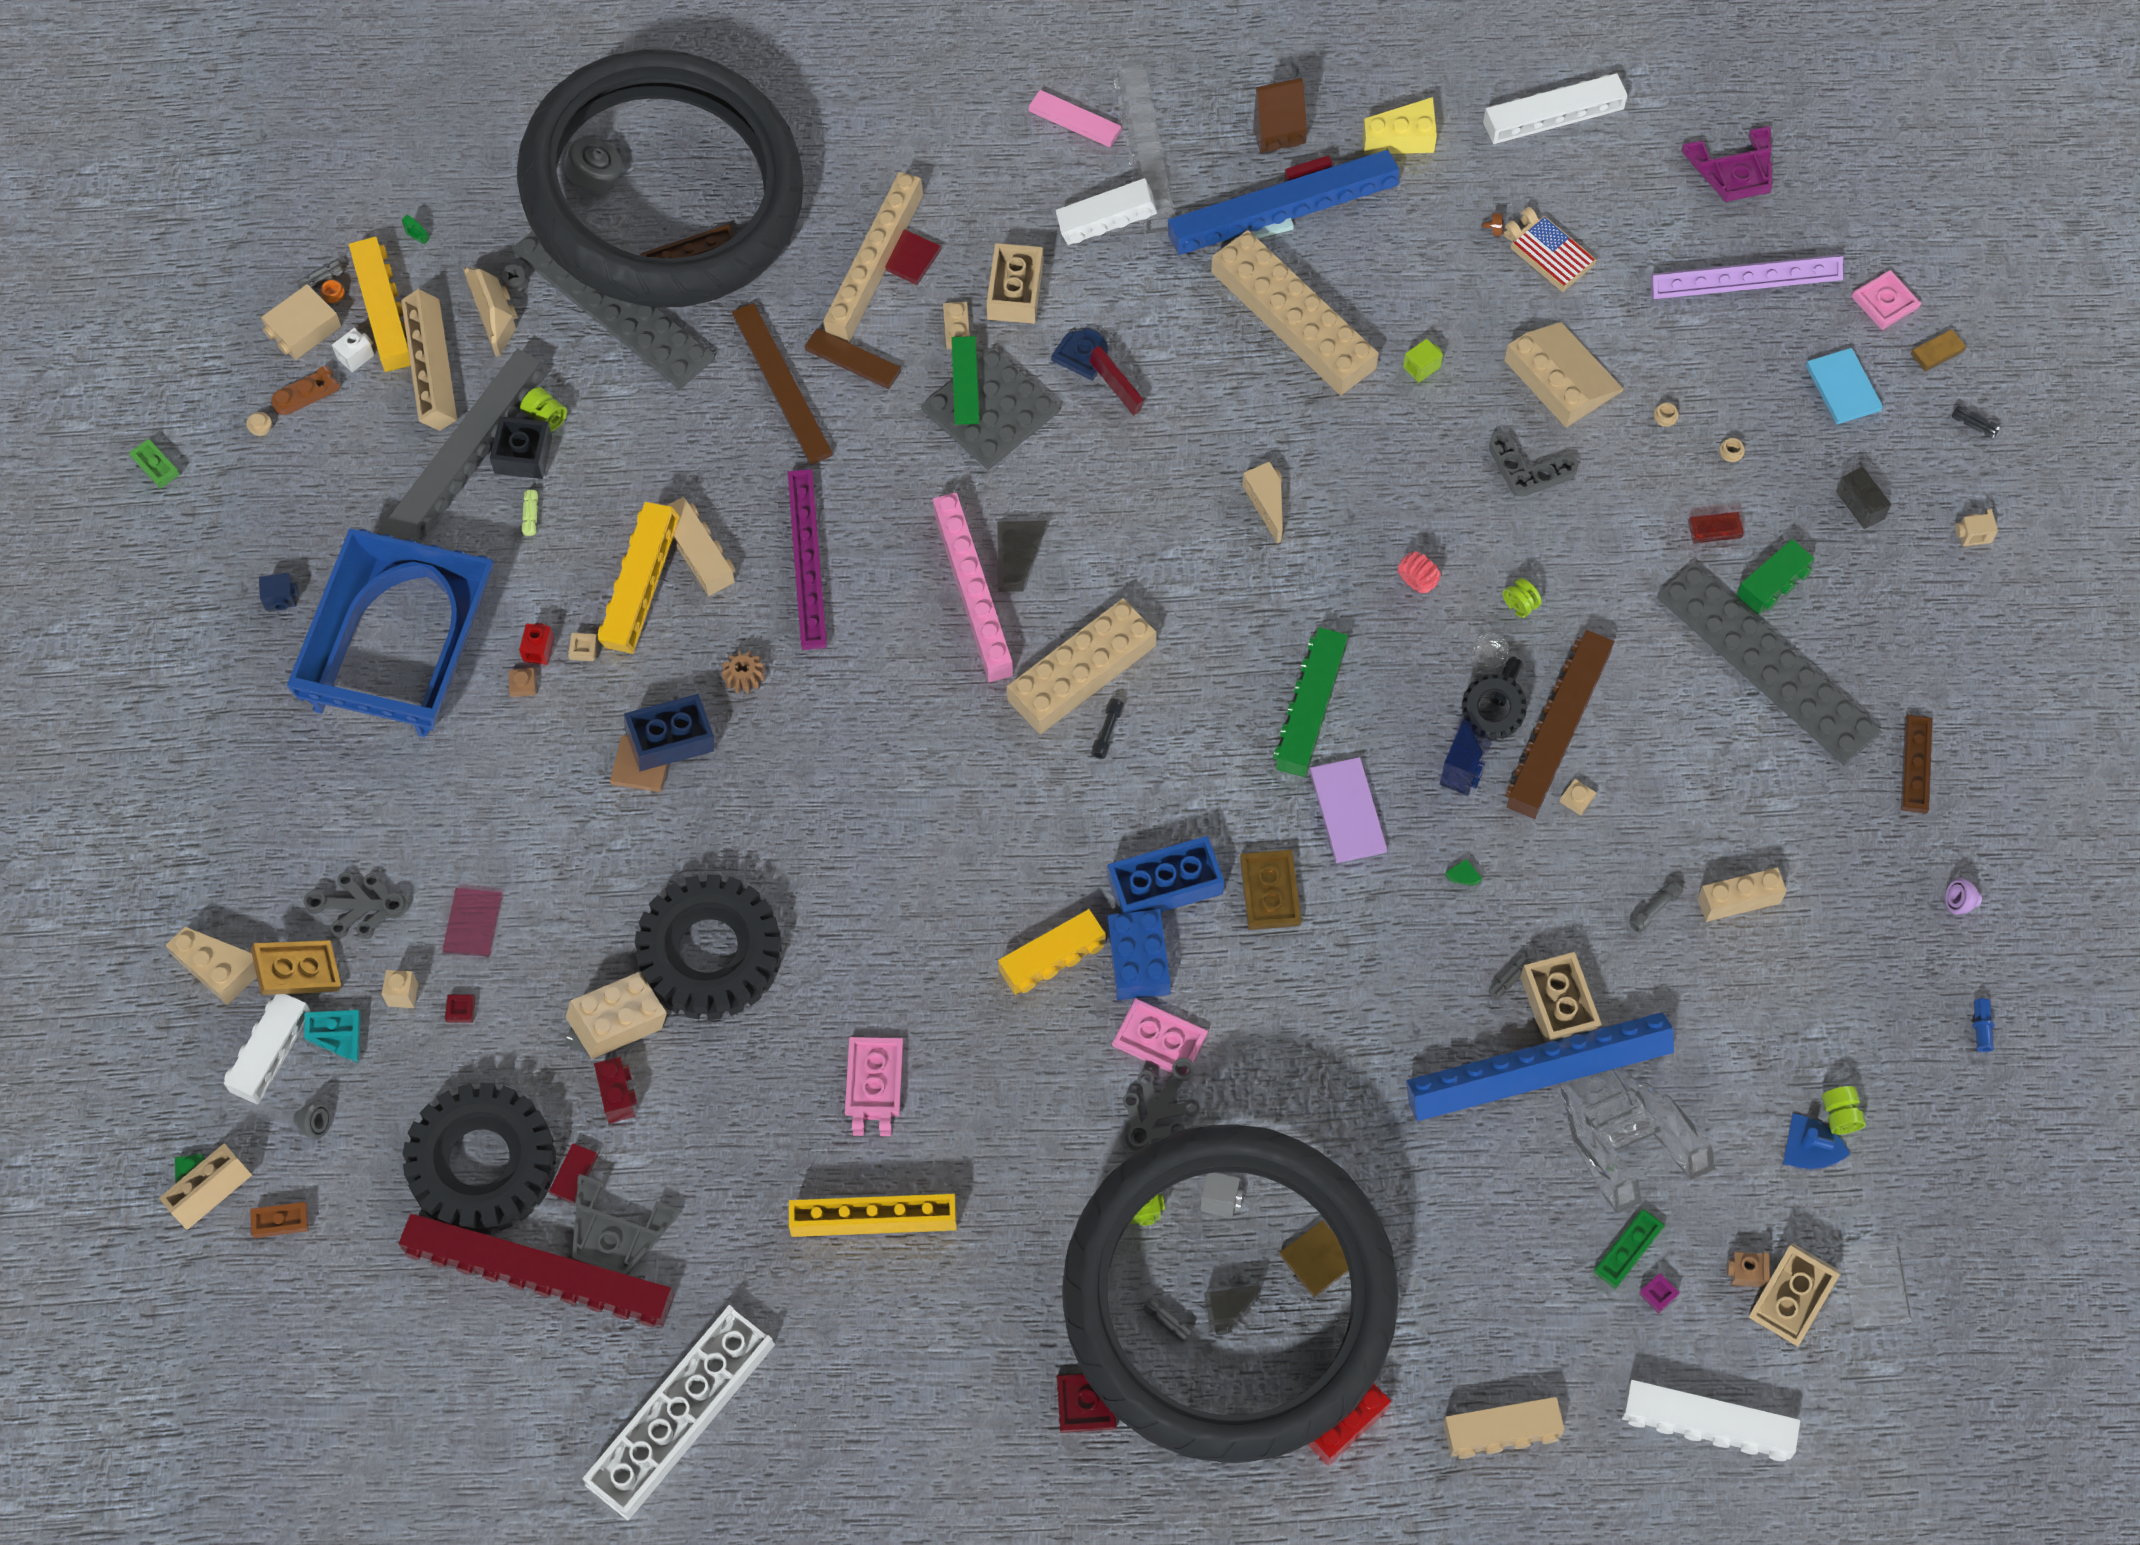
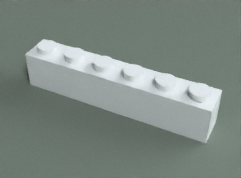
M1617 73L1604 75L1590 81H1581L1575 85L1559 87L1552 91L1537 93L1522 99L1517 98L1500 105H1492L1485 109L1483 123L1492 143L1497 144L1623 110L1627 93Z
M1631 1380L1627 1386L1622 1420H1627L1628 1424L1635 1427H1645V1425L1656 1427V1430L1660 1433L1685 1434L1684 1437L1689 1440L1701 1441V1439L1713 1441V1445L1728 1448L1731 1445L1741 1448V1451L1747 1454L1755 1455L1758 1452L1768 1454L1769 1458L1776 1461H1786V1459L1790 1460L1796 1452L1800 1427L1799 1419Z

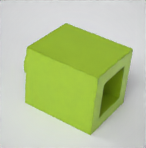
M1426 338L1405 353L1403 368L1420 383L1441 368L1442 351L1436 344H1432Z

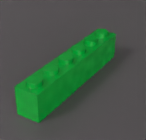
M1318 627L1316 636L1311 635L1308 644V650H1311L1309 657H1304L1301 667L1304 675L1302 679H1297L1294 689L1297 697L1295 701H1290L1288 707L1289 723L1284 722L1281 729L1280 737L1284 739L1282 745L1277 744L1273 759L1277 760L1276 770L1306 778L1346 650L1347 634Z

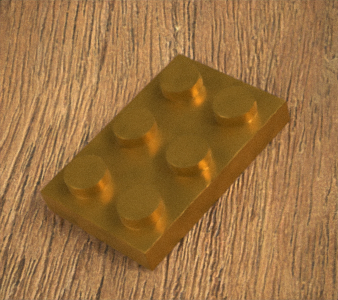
M1292 850L1240 854L1248 930L1301 926Z
M331 940L253 943L251 947L261 995L338 992L341 988Z

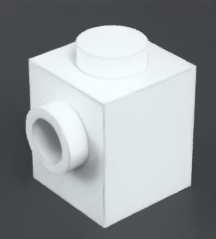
M355 328L332 344L336 358L351 372H354L374 356L371 339L367 334H361Z

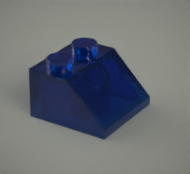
M1463 720L1444 762L1439 785L1469 796L1471 789H1477L1480 783L1485 763L1481 762L1483 751L1469 722Z

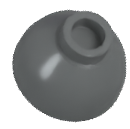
M315 1101L308 1103L294 1114V1124L308 1138L320 1139L329 1129L331 1114L324 1102Z

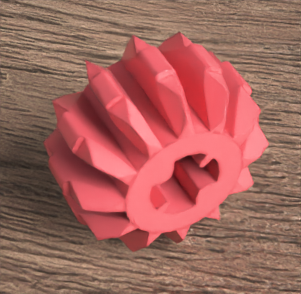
M1416 551L1414 553L1410 552L1405 556L1397 570L1401 580L1405 581L1413 590H1417L1422 594L1429 593L1431 589L1433 590L1441 576L1437 565L1433 564L1432 560L1428 559L1424 554L1421 555Z

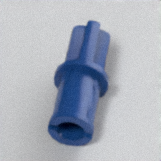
M1979 998L1974 1000L1975 1022L1972 1024L1973 1028L1976 1029V1050L1978 1052H1991L1994 1050L1992 1028L1995 1027V1023L1991 1019L1990 1000Z

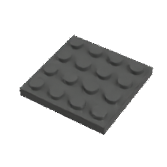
M991 348L977 359L979 424L955 425L953 380L921 405V410L988 471L1059 413V406L994 348Z

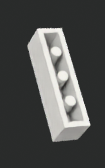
M1145 178L1056 210L1061 234L1068 245L1080 243L1084 239L1102 235L1107 231L1122 228L1132 222L1144 220L1158 214L1152 191Z
M276 994L274 998L268 1001L265 1014L260 1021L255 1023L252 1029V1036L248 1043L244 1044L239 1051L238 1060L226 1072L224 1085L230 1093L257 1105L260 1103L304 1027L305 1012H311L305 1002L286 994Z

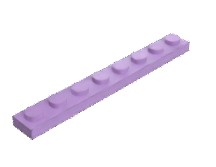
M1830 255L1652 273L1651 297L1653 299L1843 280V256Z

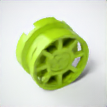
M1518 578L1513 582V586H1508L1502 591V596L1507 606L1517 611L1515 612L1517 616L1525 618L1531 614L1532 610H1536L1541 606L1542 600L1536 588L1524 578Z

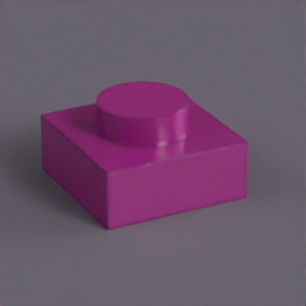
M1661 1273L1639 1292V1295L1658 1314L1680 1294Z

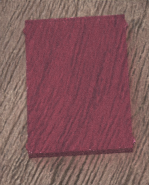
M456 888L442 951L445 953L489 957L502 900V892Z

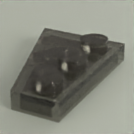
M1047 521L997 522L998 592H1024L1047 528Z

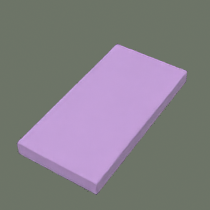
M1360 757L1311 767L1310 775L1335 862L1341 863L1386 853L1387 847Z

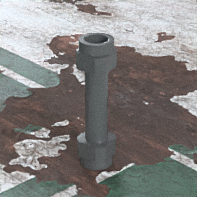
M1674 880L1665 885L1662 889V894L1643 912L1638 911L1629 921L1631 928L1638 933L1645 930L1650 924V919L1669 901L1674 902L1683 892L1681 885Z

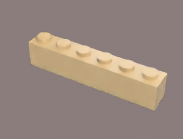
M417 289L401 301L419 422L441 431L457 421L440 301L438 298Z

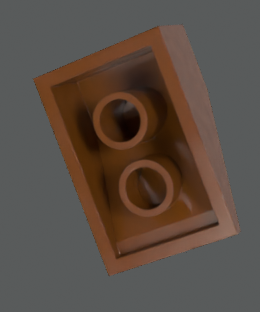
M1302 78L1256 87L1253 132L1260 153L1273 152L1281 148L1296 147L1306 143L1307 123Z

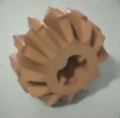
M738 650L736 657L729 654V662H723L722 665L724 670L722 671V678L726 681V686L729 689L734 688L737 694L742 689L749 694V688L751 687L758 690V682H764L765 679L763 674L765 667L761 663L760 657L758 655L753 657L750 650L745 655H742V652Z

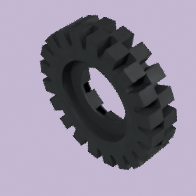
M707 874V881L704 882L699 881L698 875L685 878L686 886L680 888L677 882L665 888L667 896L662 898L657 895L649 903L650 913L643 912L639 920L641 930L636 931L635 946L637 952L635 954L640 972L658 1000H663L666 1008L676 1014L683 1010L686 1017L698 1020L700 1014H707L708 1020L721 1019V1012L729 1011L730 1016H733L743 1011L742 1004L747 1002L752 1006L760 1000V991L762 989L769 990L774 982L773 973L779 971L782 944L776 917H774L772 908L766 899L762 901L760 893L750 885L746 889L743 888L741 880L729 877L727 882H722L721 875ZM703 920H717L727 924L734 931L738 944L733 960L723 969L710 973L699 972L687 966L681 958L679 950L680 941L685 931L693 924Z
M480 1083V1089H474L472 1084L458 1086L459 1093L452 1096L449 1090L437 1097L438 1105L433 1107L428 1103L419 1113L422 1117L421 1122L413 1121L408 1131V1135L411 1138L410 1142H404L402 1155L406 1163L402 1165L409 1189L419 1206L427 1215L430 1214L433 1220L468 1230L472 1229L482 1234H491V1227L497 1226L500 1231L513 1226L512 1219L519 1217L521 1221L533 1213L530 1208L533 1203L541 1204L547 1195L544 1188L546 1184L552 1185L555 1175L552 1166L556 1164V1150L553 1145V1137L544 1117L539 1110H536L533 1102L526 1096L519 1097L516 1090L504 1085L501 1090H498L494 1083ZM475 1130H489L497 1133L505 1140L509 1149V1162L503 1174L495 1181L483 1186H471L461 1182L454 1176L450 1168V1153L453 1146L463 1135Z

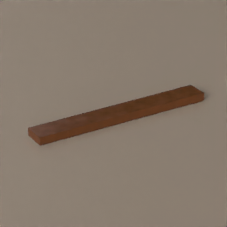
M752 303L732 311V316L808 463L812 465L831 457L832 451L755 304Z

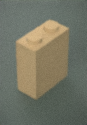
M308 284L261 317L265 326L262 329L270 340L275 339L280 350L285 355L289 353L295 360L342 327L337 313Z

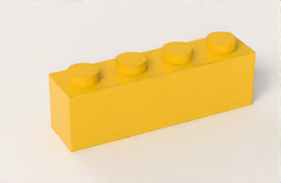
M1090 909L1002 957L998 960V968L1014 995L1020 992L1026 993L1033 989L1039 981L1043 979L1049 980L1056 976L1062 968L1076 965L1085 955L1099 952L1106 944V934Z

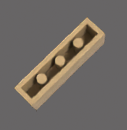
M684 496L666 505L673 507L680 516L672 541L708 597L735 583L733 573L736 571L729 558L725 560L722 556L723 550L717 540L713 541L709 536L711 531L705 521L701 523L698 519L699 513L693 503L688 504Z
M1557 1397L1446 1416L1443 1422L1450 1457L1458 1456L1459 1459L1473 1457L1475 1452L1486 1451L1487 1454L1503 1451V1447L1513 1445L1514 1449L1529 1447L1531 1445L1530 1442L1554 1443L1559 1440L1558 1437H1561L1565 1430Z

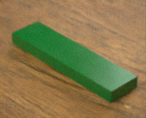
M976 336L951 337L955 425L979 424Z

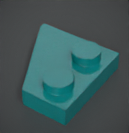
M359 1010L305 1012L304 1039L352 1062L359 1063L361 1013Z

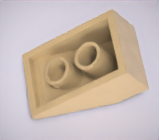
M1792 1243L1754 1306L1749 1318L1798 1347L1831 1293L1842 1271Z

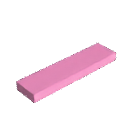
M1039 90L1029 105V112L1110 148L1122 131V126L1042 90Z

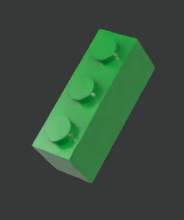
M1791 539L1740 584L1736 596L1758 615L1765 609L1769 611L1776 605L1779 600L1778 598L1782 594L1786 596L1794 589L1795 583L1799 579L1803 581L1811 574L1814 557Z

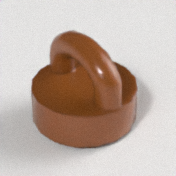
M1494 212L1492 214V221L1483 222L1481 227L1492 228L1493 237L1502 236L1503 214L1501 212Z

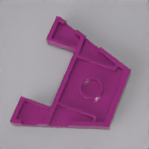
M1770 126L1749 131L1748 137L1754 151L1711 160L1703 140L1682 145L1681 151L1725 202L1771 192Z

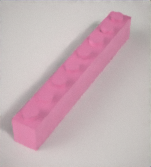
M957 492L933 498L934 516L988 682L1013 676L1012 659Z

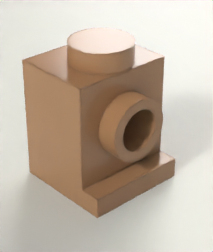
M1734 1252L1731 1259L1727 1260L1726 1265L1727 1276H1731V1285L1765 1288L1770 1280L1769 1253ZM1744 1265H1753V1270L1746 1269Z

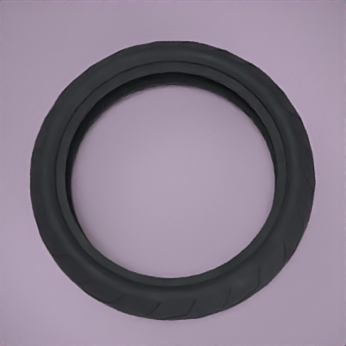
M657 49L636 50L603 57L579 68L555 86L540 102L529 121L519 148L517 184L527 221L544 250L559 266L581 283L608 297L641 306L686 307L717 300L748 285L775 261L788 243L802 207L803 173L801 160L794 136L785 119L773 103L742 75L715 61L685 52ZM641 99H667L688 103L702 108L725 121L744 139L760 168L764 196L757 212L747 226L731 240L713 250L682 258H654L633 254L619 249L596 236L576 217L563 196L557 175L559 159L566 144L578 128L587 120L612 106Z
M1236 1124L1210 1125L1182 1130L1149 1144L1114 1169L1101 1183L1085 1206L1071 1237L1065 1259L1062 1299L1067 1334L1078 1364L1092 1389L1118 1419L1146 1440L1180 1455L1205 1461L1244 1463L1278 1457L1306 1446L1337 1426L1358 1406L1377 1379L1394 1337L1398 1307V1281L1393 1250L1381 1220L1367 1196L1344 1169L1317 1149L1276 1130ZM1216 1172H1239L1265 1177L1284 1185L1307 1200L1321 1214L1337 1237L1346 1259L1351 1282V1309L1347 1331L1337 1355L1326 1372L1309 1389L1291 1401L1269 1410L1245 1415H1222L1196 1410L1178 1403L1152 1386L1137 1371L1122 1349L1114 1331L1108 1304V1276L1112 1258L1122 1234L1134 1216L1146 1203L1170 1186L1195 1176Z

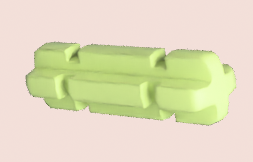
M526 490L524 492L522 532L525 536H534L536 534L538 494L536 490Z

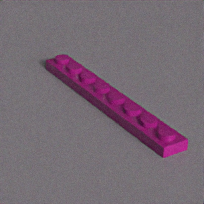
M812 469L787 471L802 650L827 648Z

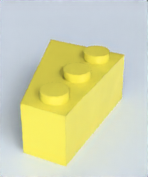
M1433 97L1364 118L1362 133L1364 155H1372L1384 150H1389L1390 154L1434 153L1437 133Z

